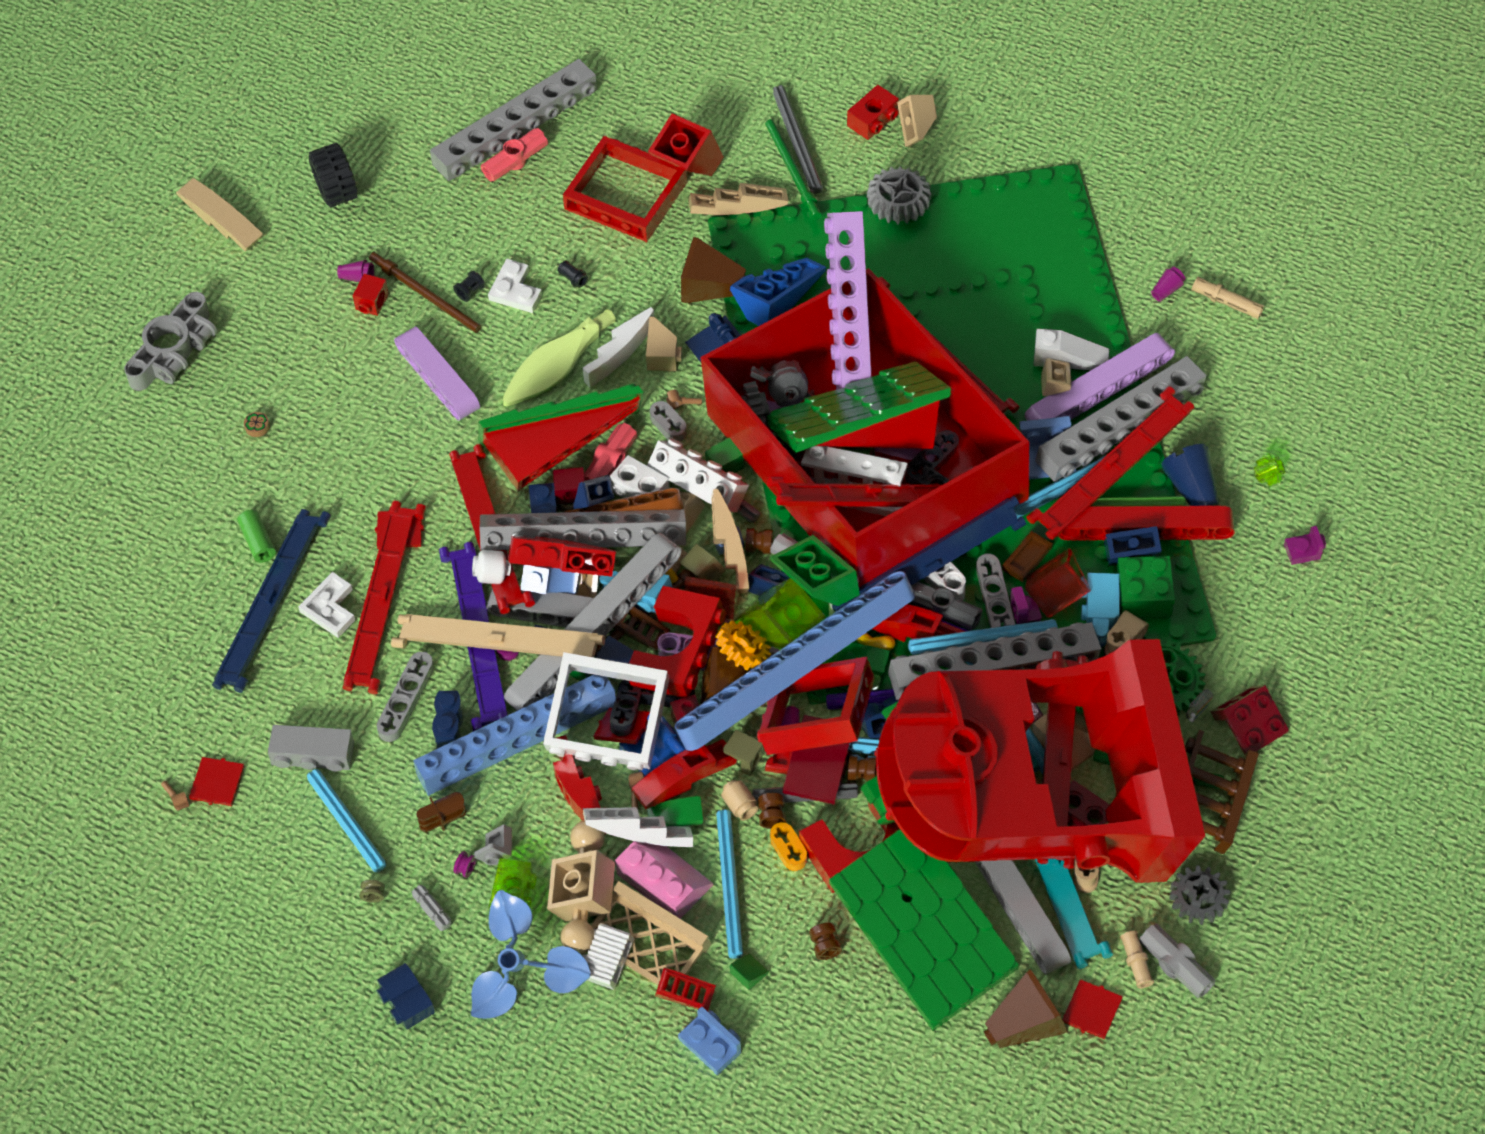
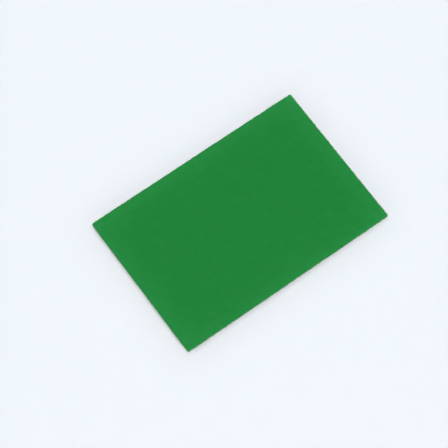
M1077 164L930 185L931 200L928 210H925L923 216H918L916 221L909 219L908 224L900 221L897 225L896 221L893 220L888 223L886 218L880 220L878 214H873L872 208H869L867 194L817 201L816 205L821 213V218L818 220L812 218L809 210L803 204L777 207L760 212L716 216L708 219L713 248L745 268L746 275L752 274L754 277L763 275L764 270L771 269L772 271L783 269L784 264L804 258H809L826 267V271L792 307L794 308L831 288V284H828L827 281L830 259H827L825 251L826 244H829V237L824 229L827 213L863 211L865 268H869L878 278L883 277L891 285L889 290L916 320L1003 402L1008 398H1012L1020 406L1015 413H1012L1009 409L1003 413L1018 430L1019 422L1027 421L1024 417L1026 411L1033 404L1047 397L1042 396L1043 367L1034 366L1037 329L1061 330L1109 349L1108 360L1131 347ZM842 231L839 234V241L845 245L849 240V236L845 231ZM843 256L840 260L842 269L847 270L850 266V261L846 256ZM734 296L723 298L727 318L740 335L758 327L757 324L746 319ZM1070 369L1071 382L1091 370ZM1141 379L1070 420L1071 427L1142 384ZM1118 442V443H1116L1115 445H1113V446L1111 447V449H1110L1107 453H1105V454H1101V453H1100L1099 455L1095 456V457L1093 458V460H1092L1089 464H1091V463L1097 461L1098 459H1100V458L1106 456V455H1107L1108 453H1110L1120 442ZM1160 442L1101 497L1175 496L1172 482L1161 466L1164 455ZM1079 466L1078 468H1076V471L1085 466ZM1050 477L1030 479L1029 495L1049 486L1054 481ZM762 480L774 539L783 533L797 542L810 537L784 505H777V497ZM1062 496L1048 502L1047 504L1039 507L1038 509L1042 513H1044ZM1029 512L1022 516L1026 522V525L1014 531L1009 526L951 561L964 575L966 580L965 598L963 601L981 608L982 616L976 629L973 630L949 620L947 622L969 631L990 628L976 573L977 560L984 554L995 555L1000 562L1002 570V565L1031 531L1053 543L1052 549L1024 583L1002 570L1009 602L1011 599V589L1022 586L1025 596L1028 595L1029 598H1036L1042 616L1041 621L1053 619L1056 621L1058 629L1069 627L1075 623H1086V620H1081L1082 605H1086V598H1081L1082 583L1087 582L1088 573L1116 574L1117 565L1108 566L1104 540L1068 541L1059 538V536L1051 540L1046 535V532L1049 530L1038 520L1034 524L1027 520V516L1031 513ZM1160 540L1162 550L1160 556H1170L1175 602L1172 616L1138 617L1149 624L1148 630L1142 639L1160 638L1162 644H1166L1167 640L1170 639L1171 646L1174 647L1178 643H1181V646L1214 641L1216 639V631L1189 540ZM984 564L987 568L988 576H990L992 567L989 564ZM924 579L918 581L927 586H930ZM989 584L986 589L989 592L995 593L1000 590V587L996 584ZM803 588L800 589L794 602L788 606L795 639L829 617V603L813 598ZM996 605L991 609L995 614H1003L1006 611L1000 605ZM873 629L867 632L872 638L888 636ZM908 637L905 642L893 638L895 646L889 652L878 690L893 689L888 674L891 660L903 655L908 657L915 656L910 653L908 648L909 640L912 638ZM856 640L852 642L854 644H860ZM1105 646L1101 647L1098 659L1106 656L1104 653ZM1040 648L1043 651H1048L1046 648ZM833 656L825 662H823L822 664L831 663ZM989 657L992 660H998L995 657ZM939 667L943 670H948L946 667ZM915 671V672H914V673H916V674H918V675H922V674H923V673H921V672H919V671ZM849 685L806 692L808 702L811 705L826 703L827 694L847 693Z

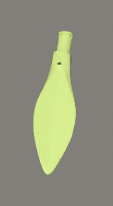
M606 309L594 319L588 317L571 332L542 345L522 363L512 378L504 394L503 405L511 406L538 396L562 381L573 369L584 350L598 339L599 332L616 322L613 312Z

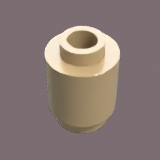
M732 780L723 787L721 797L735 817H739L740 820L744 821L757 813V800L743 781Z

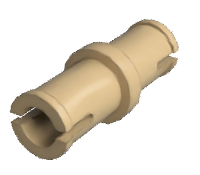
M1129 931L1122 934L1120 939L1123 942L1128 957L1126 958V963L1132 969L1137 988L1143 989L1153 985L1154 980L1147 965L1148 956L1142 950L1138 933L1136 931Z

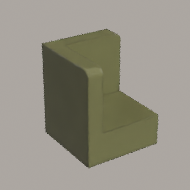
M698 544L680 562L709 589L726 571L714 556Z
M738 730L734 731L723 748L725 754L741 761V772L749 776L752 775L764 756L762 742H758V740Z

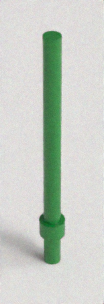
M769 119L765 125L801 194V202L809 210L812 218L818 220L821 218V213L816 205L817 200L814 194L809 191L775 122Z

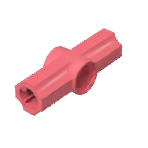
M534 128L518 140L511 139L506 141L502 151L481 164V170L490 182L496 181L510 170L522 169L525 166L526 159L547 146L548 140L539 128Z
M618 424L606 443L602 442L598 445L593 456V462L584 473V477L594 479L604 475L610 476L625 459L626 452L637 438V431L629 424Z

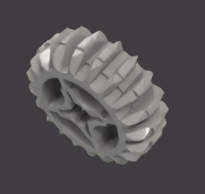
M901 165L898 169H893L890 166L889 171L882 169L880 175L875 174L873 180H870L867 190L869 208H872L873 214H878L880 220L886 218L888 223L892 220L896 221L897 225L900 221L908 224L909 219L916 221L918 216H923L925 210H928L931 200L929 182H926L925 176H920L918 170L912 172L910 167L906 170L902 169Z

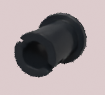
M567 260L561 262L557 271L560 275L571 281L572 286L581 288L587 283L588 276L584 270L577 269Z

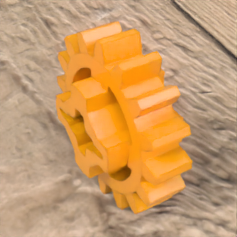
M731 620L729 624L724 623L716 635L718 639L716 645L722 647L720 653L728 655L727 660H734L737 667L740 665L745 670H748L750 667L753 669L771 656L769 652L771 646L765 644L767 639L759 636V630L753 631L750 624L748 626L744 625L742 621L736 624Z

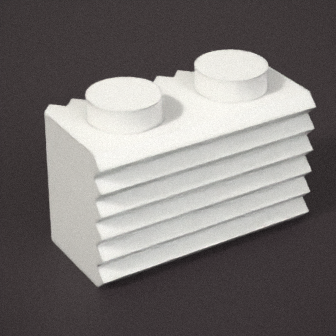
M602 923L599 924L598 929H594V939L588 954L583 955L591 970V976L587 981L612 990L615 989L634 942V938L630 933Z

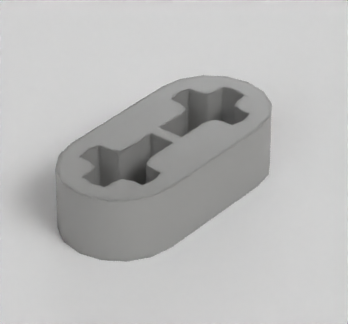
M658 401L651 405L650 420L667 440L671 438L679 442L685 439L687 435L686 423L679 414L664 401Z

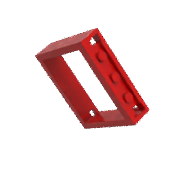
M603 136L563 193L564 209L648 242L687 184V171L650 155L638 147H632L617 139ZM606 156L670 180L645 218L581 193Z
M861 657L820 664L768 700L766 712L762 716L760 730L757 732L758 742H762L766 754L772 755L858 741L875 679L868 658ZM849 685L840 717L781 726L790 694Z

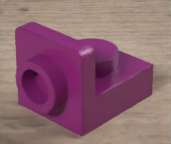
M1311 526L1309 534L1284 540V547L1291 565L1321 559L1323 549L1326 548V541L1324 535L1319 533L1317 526Z
M1022 586L1012 588L1010 606L1016 625L1041 621L1042 616L1036 598H1029L1028 595L1025 596Z

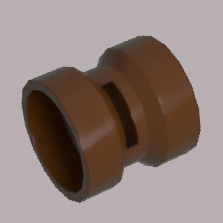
M747 528L746 553L753 554L758 549L763 554H771L770 547L772 546L773 530L764 529L757 533L755 528Z
M850 754L848 780L856 781L859 778H864L867 782L875 777L876 756L869 755L866 759H863L858 754Z
M766 793L758 798V808L761 810L759 815L761 827L771 829L776 823H786V816L782 811L785 807L783 795L779 793Z
M821 923L809 930L810 939L815 943L814 953L817 959H832L842 952L840 941L836 940L837 930L833 923Z

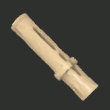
M1199 276L1192 286V291L1210 298L1212 302L1223 303L1257 320L1265 307L1263 304L1223 288V285L1220 283L1216 285Z

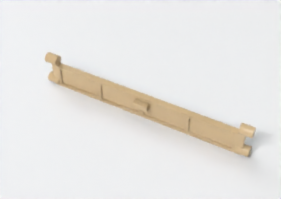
M400 614L398 616V624L403 625L399 638L393 637L391 640L393 648L402 649L406 648L407 640L561 657H563L565 652L594 658L597 645L605 644V635Z

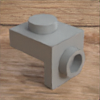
M503 824L485 834V847L475 851L474 857L492 866L498 865L500 862L511 857L512 828Z

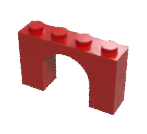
M662 586L654 605L658 620L691 629L694 632L692 640L684 650L671 656H658L634 650L629 664L668 671L670 679L666 694L685 698L689 697L691 691L697 686L698 674L700 669L706 665L707 653L710 646L715 644L716 632L719 625L723 624L726 611L720 598ZM629 681L631 686L653 691L656 688L655 685Z
M868 802V808L878 821L881 816L874 805H870ZM823 819L799 831V839L807 851L808 858L831 893L835 891L829 884V879L868 852H857L844 848L837 842ZM896 822L880 825L885 833L882 842L900 829Z

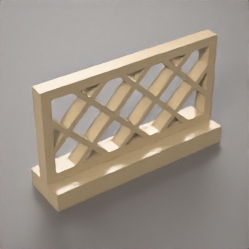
M620 881L613 888L611 909L617 902L625 907L626 917L611 920L610 913L597 916L591 925L593 929H598L600 923L613 927V925L628 922L629 932L634 938L632 944L633 953L628 954L624 965L657 986L661 977L660 971H663L664 967L669 969L676 968V971L680 972L679 967L684 966L681 973L688 975L703 952L706 953L711 946L710 939L706 934ZM629 910L635 913V915L630 916ZM642 918L646 920L649 930L634 934L631 921ZM665 932L670 935V945L656 948L655 934ZM650 936L652 949L637 952L635 939ZM674 938H675L676 940L680 941V942H679V943H675V942H674ZM688 946L694 950L690 959L678 962L677 948ZM672 950L675 963L659 966L657 953ZM653 954L656 967L648 969L640 967L638 957ZM635 958V963L630 961L629 959ZM657 972L658 978L651 973ZM667 984L666 991L671 992L673 984L671 986Z

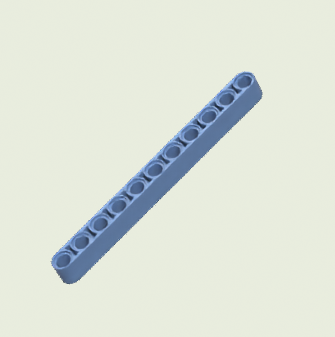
M897 571L888 575L679 719L674 728L685 749L694 751L701 748L910 603L915 598V593L906 573Z

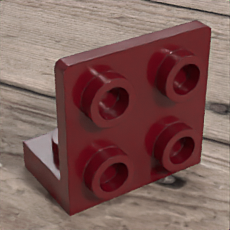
M1266 685L1251 686L1210 711L1214 720H1225L1228 723L1244 755L1248 750L1254 752L1260 750L1289 732Z

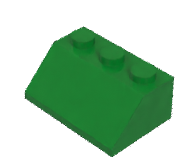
M814 535L770 556L771 562L813 598L840 606L860 595L856 570Z

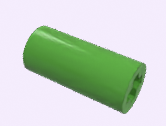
M251 509L242 512L238 516L237 522L254 560L259 563L269 561L275 556L276 550L258 511Z

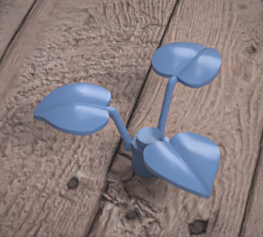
M499 890L491 903L489 928L497 940L506 941L512 937L510 944L506 945V949L502 950L498 955V964L502 968L504 979L500 973L495 971L484 972L476 978L471 993V1016L475 1018H495L505 1014L514 1006L517 1000V989L512 984L507 983L510 979L509 971H520L524 965L546 968L544 973L545 983L552 991L557 993L572 992L591 976L588 962L573 948L559 946L551 949L547 956L548 963L525 960V956L521 951L513 949L518 940L517 934H524L530 929L533 914L525 901L503 890Z

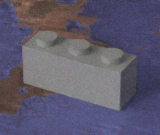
M273 725L268 755L271 765L280 768L293 766L302 767L307 770L324 768L331 771L350 770L354 739L352 731L349 729Z

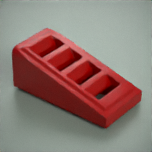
M664 967L655 996L694 1009H699L702 1006L708 1012L716 985ZM669 978L675 979L671 992L666 991ZM680 981L685 983L681 996L676 994ZM690 984L696 986L692 1000L687 998ZM704 988L706 989L702 1003H699L697 999L700 989Z

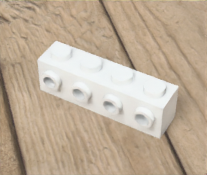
M669 438L668 441L658 440L648 462V467L712 504L711 494L713 489H719L730 512L738 511L749 487L748 484L741 481L742 477L740 475L721 470L722 466L710 460L708 462L703 460L702 454L691 449L687 451L682 448L683 444L675 439Z

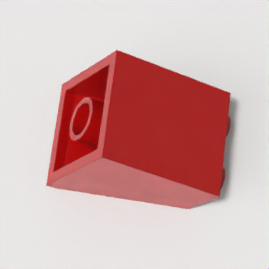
M673 113L648 150L650 155L686 171L708 176L714 174L724 158L711 130Z

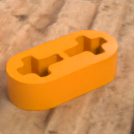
M783 822L772 826L770 842L784 866L791 871L803 869L807 864V851L794 829L789 824ZM778 833L787 834L786 844L781 837L777 836ZM790 850L796 856L800 855L799 861H796L794 858L790 859Z

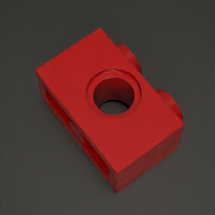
M876 85L847 111V127L866 140H869L873 135L879 134L889 121L896 119L899 114L897 105L899 98L880 85Z

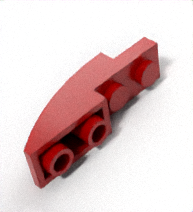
M511 536L508 562L558 568L564 572L612 577L616 551L561 539L535 536V538Z
M908 604L872 628L902 642H905L908 637L917 639L966 632L942 622L943 615Z
M566 735L556 737L557 739L567 740ZM565 754L564 757H560V761L553 762L554 775L565 800L578 817L584 821L583 808H600L601 792L598 785L593 786L591 776L584 778L581 765H575V755Z
M723 739L708 746L704 745L694 751L684 750L642 778L632 787V792L643 807L648 809L691 790L692 783L735 765L737 759L723 752V748L726 745Z

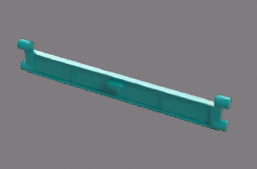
M1031 756L1033 770L1037 772L1040 767L1036 757ZM1035 859L1077 968H1085L1088 965L1086 959L1100 953L1104 959L1113 956L1108 941L1101 942L1100 944L1097 943L1070 872L1064 867V861L1048 859L1047 864H1040Z

